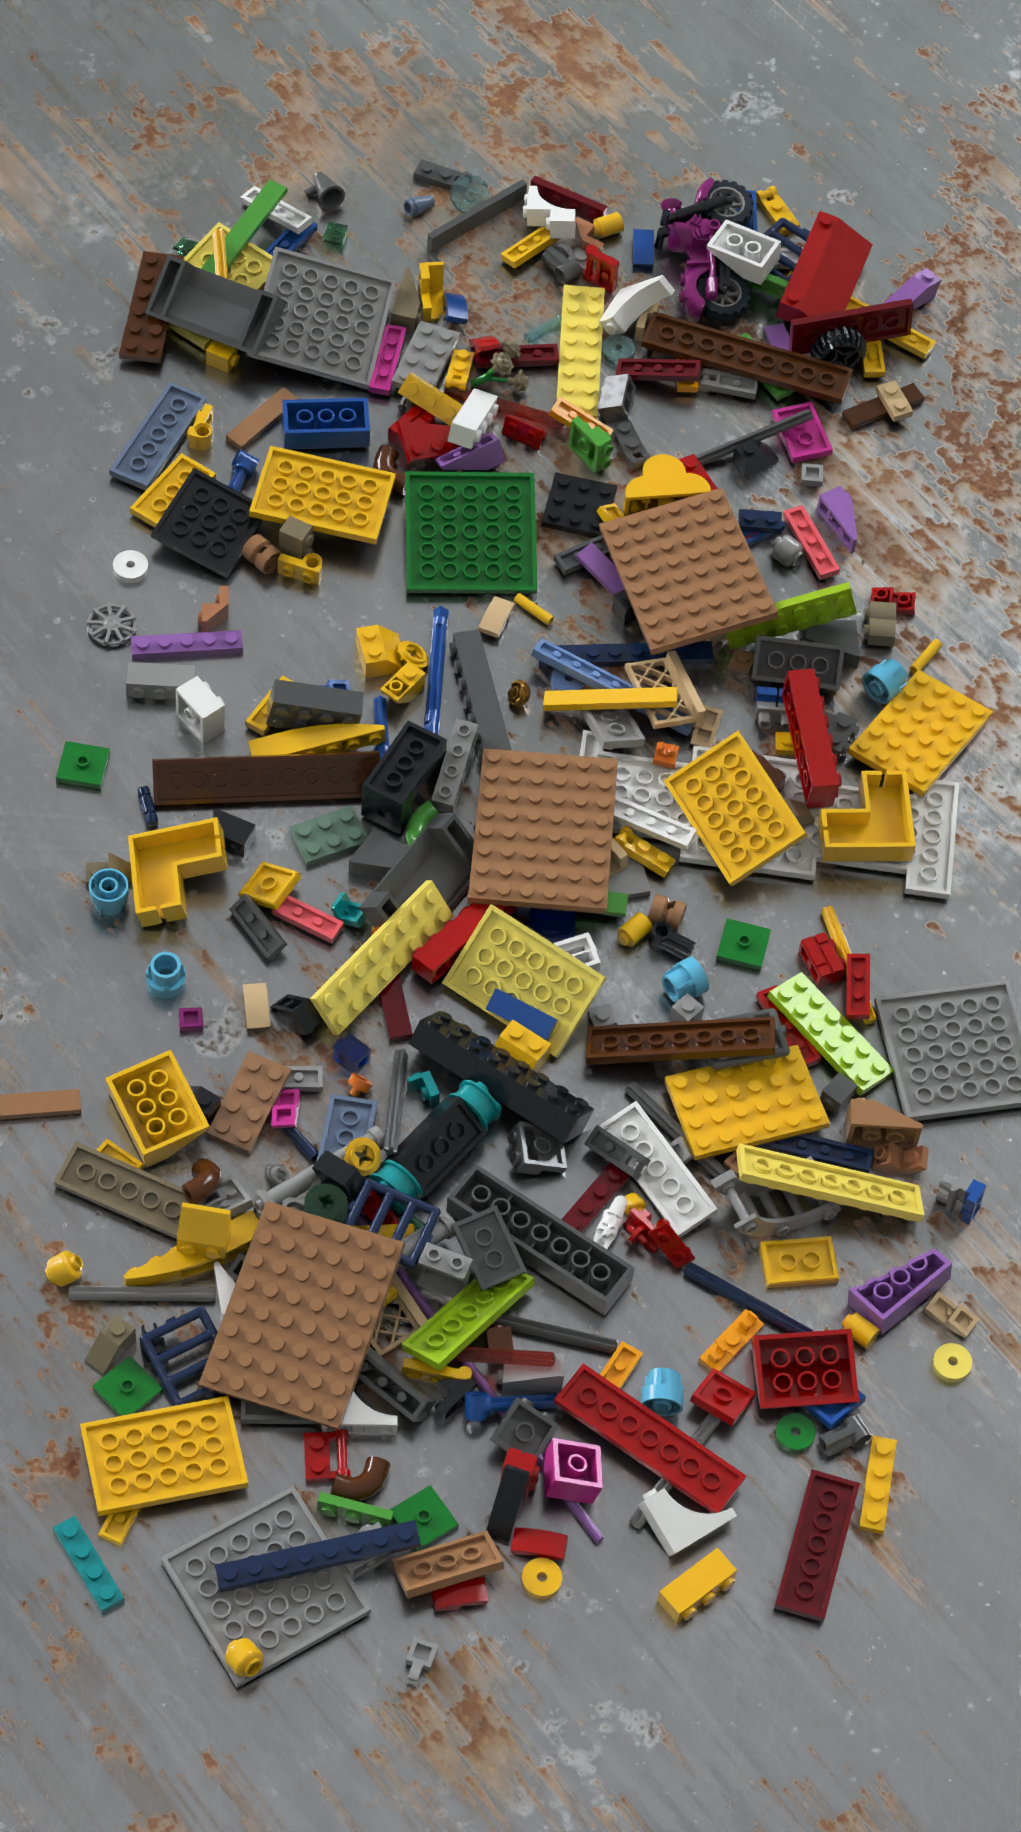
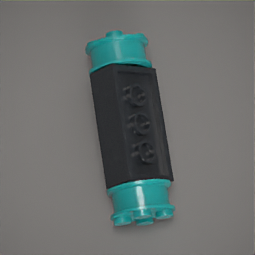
M463 1080L459 1084V1090L456 1093L449 1094L398 1145L397 1153L388 1156L381 1163V1169L377 1173L370 1174L368 1179L375 1180L419 1200L422 1197H426L487 1134L488 1124L491 1121L498 1120L501 1116V1105L495 1101L488 1092L486 1085L482 1082L475 1083L471 1080ZM376 1192V1193L380 1196V1198L383 1200V1198H384L385 1195H382V1194ZM393 1200L390 1209L397 1214L403 1215L407 1205Z

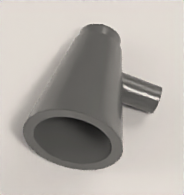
M322 172L314 174V186L304 190L307 198L317 193L320 205L324 209L338 207L345 198L344 190Z

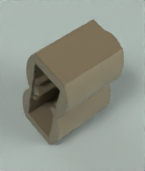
M870 601L869 608L865 607L864 621H868V625H864L863 637L867 638V645L894 647L896 603Z

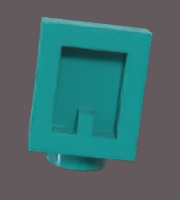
M430 1071L417 1072L407 1078V1090L409 1093L420 1090L422 1099L428 1101L430 1108L440 1104V1093Z

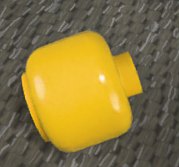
M630 1193L624 1196L627 1200V1206L624 1211L627 1217L629 1216V1211L634 1207L638 1211L646 1209V1202L637 1193Z

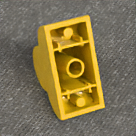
M667 454L655 455L644 463L642 476L634 478L628 483L625 490L622 513L624 516L709 492L711 488L703 477L693 473H686L683 463L676 457Z

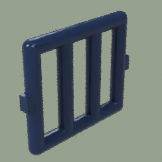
M780 218L763 233L766 236L781 241V245L800 256L803 248L779 234L778 231L784 227L804 241H807L810 231L806 228H799L785 218ZM780 253L778 262L794 271L796 263ZM774 268L769 273L787 281L790 280L792 275L791 273L787 277Z
M366 1179L356 1200L350 1204L348 1209L350 1213L344 1224L354 1227L371 1190L385 1196L372 1221L369 1232L378 1234L393 1200L407 1205L392 1236L393 1239L402 1240L416 1209L429 1214L411 1256L407 1257L402 1254L399 1264L410 1269L416 1268L426 1243H430L433 1238L431 1234L439 1219L441 1210L375 1180Z
M200 1306L178 1318L173 1316L165 1321L166 1324L140 1337V1343L173 1406L197 1402L203 1398L208 1400L216 1395L215 1391L201 1388L180 1398L174 1386L204 1371L208 1358L170 1377L163 1363L209 1340L214 1344L218 1331L205 1307ZM200 1318L206 1329L205 1332L161 1354H157L152 1341Z

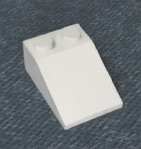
M729 220L724 221L707 244V249L738 275L759 285L763 283L780 259L781 241Z

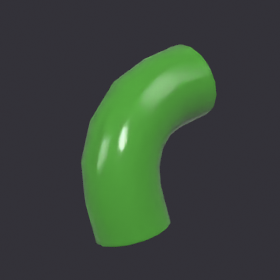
M429 800L411 815L406 825L405 839L408 846L413 843L438 813Z

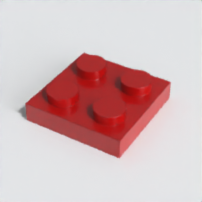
M713 1368L692 1394L690 1402L733 1426L752 1402L756 1392Z

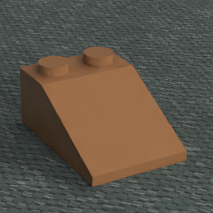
M866 1098L851 1099L845 1118V1143L863 1148H874L875 1146L894 1142L903 1150L917 1147L923 1125L875 1100H868Z

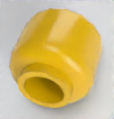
M63 1251L48 1260L45 1273L52 1284L64 1287L81 1277L83 1262L78 1255L70 1251Z
M242 1638L234 1640L228 1645L225 1662L237 1676L252 1677L263 1666V1653L250 1639Z

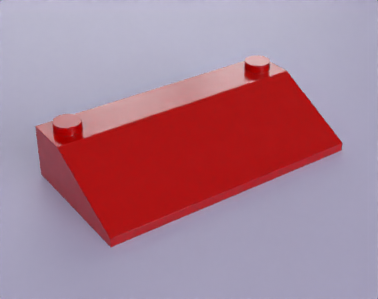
M819 210L782 296L776 317L791 322L792 319L846 310L873 244L840 218Z

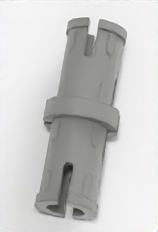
M272 1163L271 1166L267 1165L265 1168V1175L274 1183H282V1181H286L289 1178V1172L281 1164Z

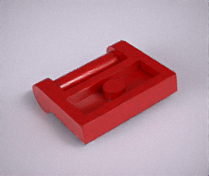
M588 245L585 251L587 260L586 269L583 271V279L599 288H605V291L612 294L617 286L620 261L598 251L597 246ZM595 261H597L596 274L594 271Z
M340 1429L334 1432L304 1433L306 1483L333 1482L336 1473L351 1477L347 1457L348 1430ZM337 1442V1471H331L329 1443Z

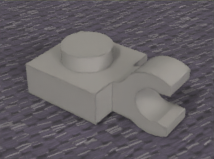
M562 241L558 246L559 251L569 260L575 259L581 266L583 274V271L586 269L587 260L585 251L579 247L573 250L568 243Z
M414 1637L405 1663L412 1666L407 1678V1685L417 1687L422 1669L430 1672L439 1645Z

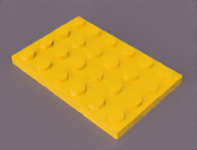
M270 446L249 510V517L284 524L290 515L312 525V531L376 545L396 473Z
M918 670L902 688V691L886 705L849 747L847 754L877 771H882L884 775L886 771H906L908 788L923 797L990 720L993 711Z
M736 731L663 780L693 828L697 829L696 833L731 887L808 836L739 731Z
M798 1045L790 1046V1054L785 1057L714 1070L711 1066L665 1076V1085L694 1160L736 1151L739 1143L756 1146L829 1128L830 1122Z
M228 1396L80 1424L98 1516L248 1487L247 1474Z

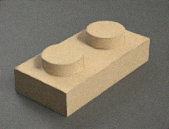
M896 380L876 387V393L893 422L912 417L913 410Z

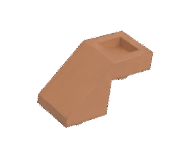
M577 216L575 239L578 247L586 251L588 245H595L598 251L603 253L604 243L593 239L595 225Z
M220 586V595H215V603H202V612H198V626H202V632H210L229 617V586Z
M894 1142L875 1146L873 1149L871 1168L874 1170L905 1175L927 1170L929 1149L924 1145L903 1150Z

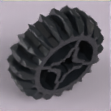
M842 326L840 329L835 327L832 331L828 330L827 333L820 334V338H816L815 343L811 344L810 355L817 359L851 368L856 367V363L862 362V358L866 356L865 352L867 349L865 339L857 329L852 327L846 329Z

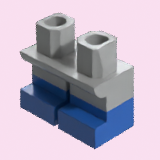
M757 686L755 721H758L760 729H769L772 722L780 723L782 731H789L782 698V688H779L777 696V688Z
M946 1172L939 1183L940 1189L936 1199L946 1204L944 1211L951 1212L955 1209L963 1214L961 1221L970 1225L981 1208L987 1185L963 1173H960L958 1178Z

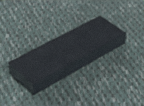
M506 1464L486 1529L490 1536L510 1541L530 1476L529 1471Z

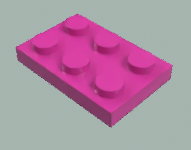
M812 402L772 410L771 416L774 423L807 409H810L812 412V420L779 433L792 463L829 456L833 452V448Z

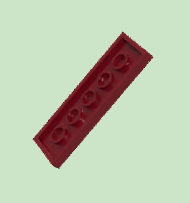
M905 299L792 319L789 351L800 354L811 353V344L815 343L816 338H820V334H825L828 330L832 331L835 327L840 329L842 326L846 329L848 327L857 329L864 337L865 343L911 335L914 304L912 299Z
M811 1470L774 1608L824 1622L860 1483L817 1470Z

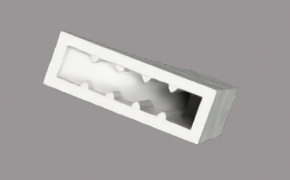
M663 275L622 288L603 314L599 323L611 337L625 333L629 326L643 312L662 299L672 296L675 289Z
M353 1391L340 1429L348 1430L349 1435H397V1416L383 1414L371 1409ZM322 1425V1432L336 1431V1429Z
M655 1488L642 1495L644 1501L638 1504L668 1557L737 1516L732 1507L725 1511L711 1514L691 1511L678 1504L665 1488L659 1492Z

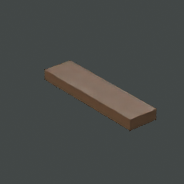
M281 388L226 434V440L239 450H244L282 418V400L299 398L286 388Z
M80 1089L0 1095V1120L81 1114Z

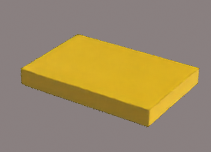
M832 1236L760 1242L767 1289L839 1282Z

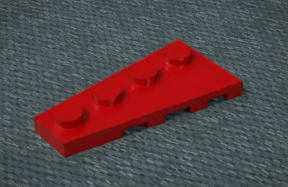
M398 421L396 424L408 464L435 460V458L460 447V445L447 441L451 426Z

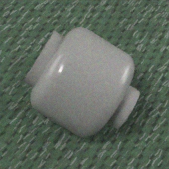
M785 535L782 538L778 536L771 545L773 547V558L785 567L797 565L804 555L802 552L803 545L790 535Z

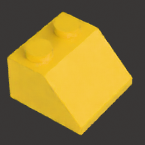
M380 625L356 628V647L365 679L396 674L405 665L404 662H400V657L396 655V647L401 642L399 634Z
M514 1020L500 1034L494 1045L497 1048L507 1050L510 1056L516 1060L526 1062L537 1073L550 1058L551 1043Z
M182 1202L177 1233V1251L187 1255L200 1254L211 1259H225L231 1235V1210Z

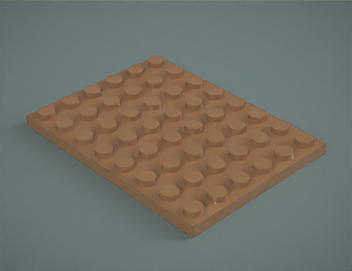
M723 488L599 524L600 532L651 655L778 618L777 609Z
M483 748L468 903L606 914L618 759Z
M266 1200L198 1385L218 1393L340 1430L405 1248V1243Z

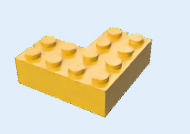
M862 771L858 784L861 809H821L818 820L819 841H821L822 862L912 861L916 844L906 771H886L882 787H879L882 771Z
M218 817L128 836L135 911L142 927L163 923L162 919L171 922L188 918L183 879L228 870L224 831Z

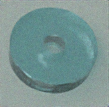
M611 335L604 340L602 356L608 363L617 365L619 358H634L635 344L629 337Z

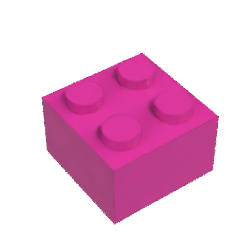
M557 1438L551 1440L543 1453L545 1497L593 1504L603 1488L600 1446Z

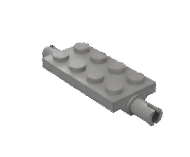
M446 314L440 316L437 325L424 321L419 322L392 378L391 386L400 389L408 374L412 372L436 388L459 340L460 334L459 332L449 330L452 322L444 320ZM403 396L397 408L403 412L406 407L404 413H407L414 402Z

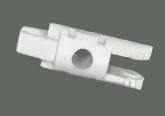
M622 1195L615 1197L609 1208L604 1210L600 1223L596 1227L593 1241L606 1249L615 1240L619 1227L623 1223V1213L627 1206L626 1197Z

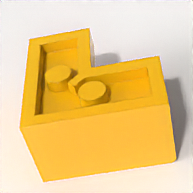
M443 261L419 263L418 295L420 309L423 313L422 321L424 322L439 321L440 316L446 314V311H443L445 268Z

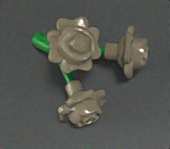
M512 339L507 342L502 340L503 352L493 354V359L491 360L493 367L487 373L470 380L473 388L488 381L507 383V385L513 386L517 396H519L521 391L527 390L529 382L528 376L523 375V370H520L514 378L492 377L494 373H500L502 376L505 374L510 375L511 369L514 367L511 358H520L519 351L521 348Z

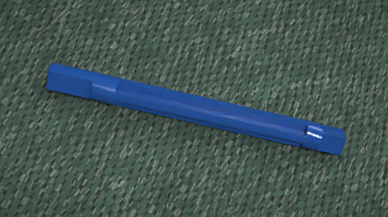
M439 606L433 611L424 728L439 735L442 682L449 610L443 606Z

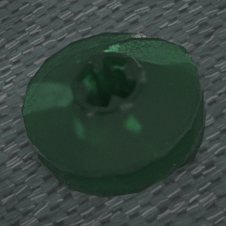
M323 1183L315 1185L308 1191L304 1200V1211L343 1223L348 1213V1200L345 1193L339 1187Z

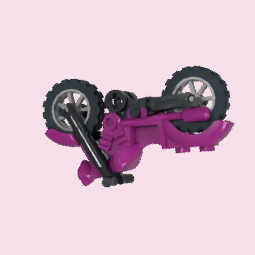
M712 178L707 179L700 185L694 204L682 208V202L675 198H667L660 203L663 211L660 225L664 227L658 229L654 247L661 249L664 238L668 237V248L672 252L686 253L687 258L690 259L687 260L684 274H680L679 286H683V290L679 292V303H682V309L697 323L701 321V314L706 318H711L710 320L714 322L716 320L720 321V323H726V321L734 322L736 318L740 319L743 316L750 301L751 290L748 288L747 281H744L740 275L734 274V271L730 270L729 266L707 249V244L725 220L744 227L750 221L754 201L751 199V193L746 191L743 185L740 186L735 181L728 182V180H722V182H719V180L714 181ZM735 208H740V211L737 212V211H735L734 209H735ZM730 298H737V301L734 302Z

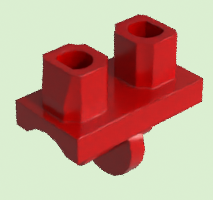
M634 1207L629 1211V1216L622 1225L631 1234L628 1242L633 1245L639 1241L654 1254L659 1250V1247L648 1232L658 1226L650 1222L652 1216L645 1208L638 1211Z

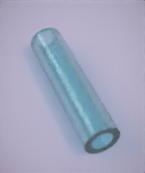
M555 315L524 333L525 340L530 343L561 325V317Z

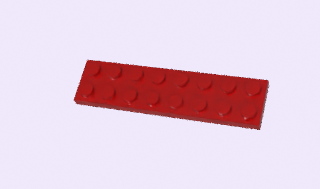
M584 1363L554 1399L555 1405L711 1513L721 1512L746 1479L747 1475Z

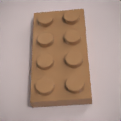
M248 1051L210 1125V1129L207 1131V1135L251 1154L272 1113L273 1105H276L292 1073L291 1068Z
M487 1530L391 1559L392 1568L407 1599L504 1569L503 1559Z

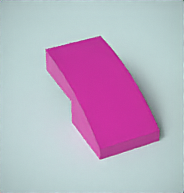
M284 1089L276 1105H273L272 1128L296 1127L301 1100L300 1089Z

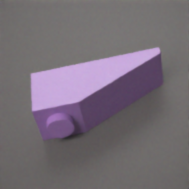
M926 268L914 274L884 303L912 299L914 310L935 298L941 279Z
M492 432L482 436L480 442L475 443L472 449L460 446L435 458V462L443 470H488L497 468L506 461L500 441Z
M839 486L819 495L817 509L849 552L853 553L857 543L853 502L850 494L845 492L842 486Z

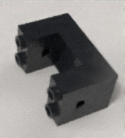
M407 721L362 785L361 815L401 834L412 815L414 798L426 782L434 786L438 780L447 750V739L411 721Z

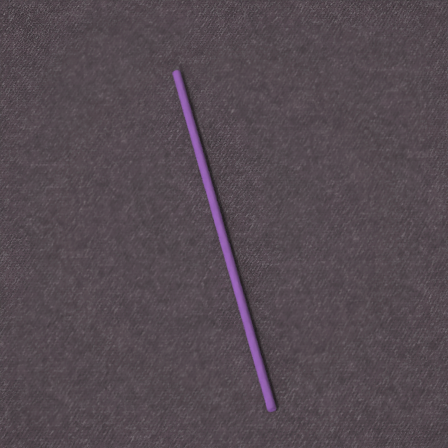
M360 1213L356 1224L358 1226L369 1225ZM398 1267L396 1274L429 1320L435 1314V1311L402 1267ZM462 1350L456 1357L463 1366L471 1369L472 1378L481 1391L486 1392L490 1397H498L465 1351ZM506 1411L498 1412V1413H499V1415L503 1418V1416L505 1415ZM541 1454L537 1459V1465L541 1467L540 1469L544 1473L543 1455ZM564 1500L595 1543L601 1542L604 1536L579 1503Z

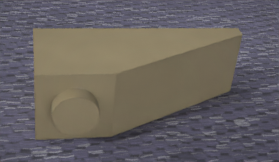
M406 268L391 311L390 325L406 327V331L415 332L417 324L422 321L423 313L420 312V301L411 270Z

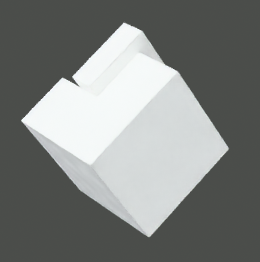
M589 932L553 943L595 971L600 972L601 961Z

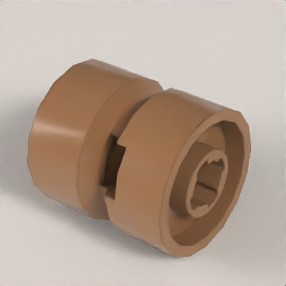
M261 534L252 536L243 546L242 555L249 562L254 563L255 567L263 574H269L278 567V558L282 552L274 545H270V542Z
M656 894L648 914V919L652 924L658 921L667 922L671 925L672 930L678 932L685 915L687 903L678 900L670 902L668 897Z

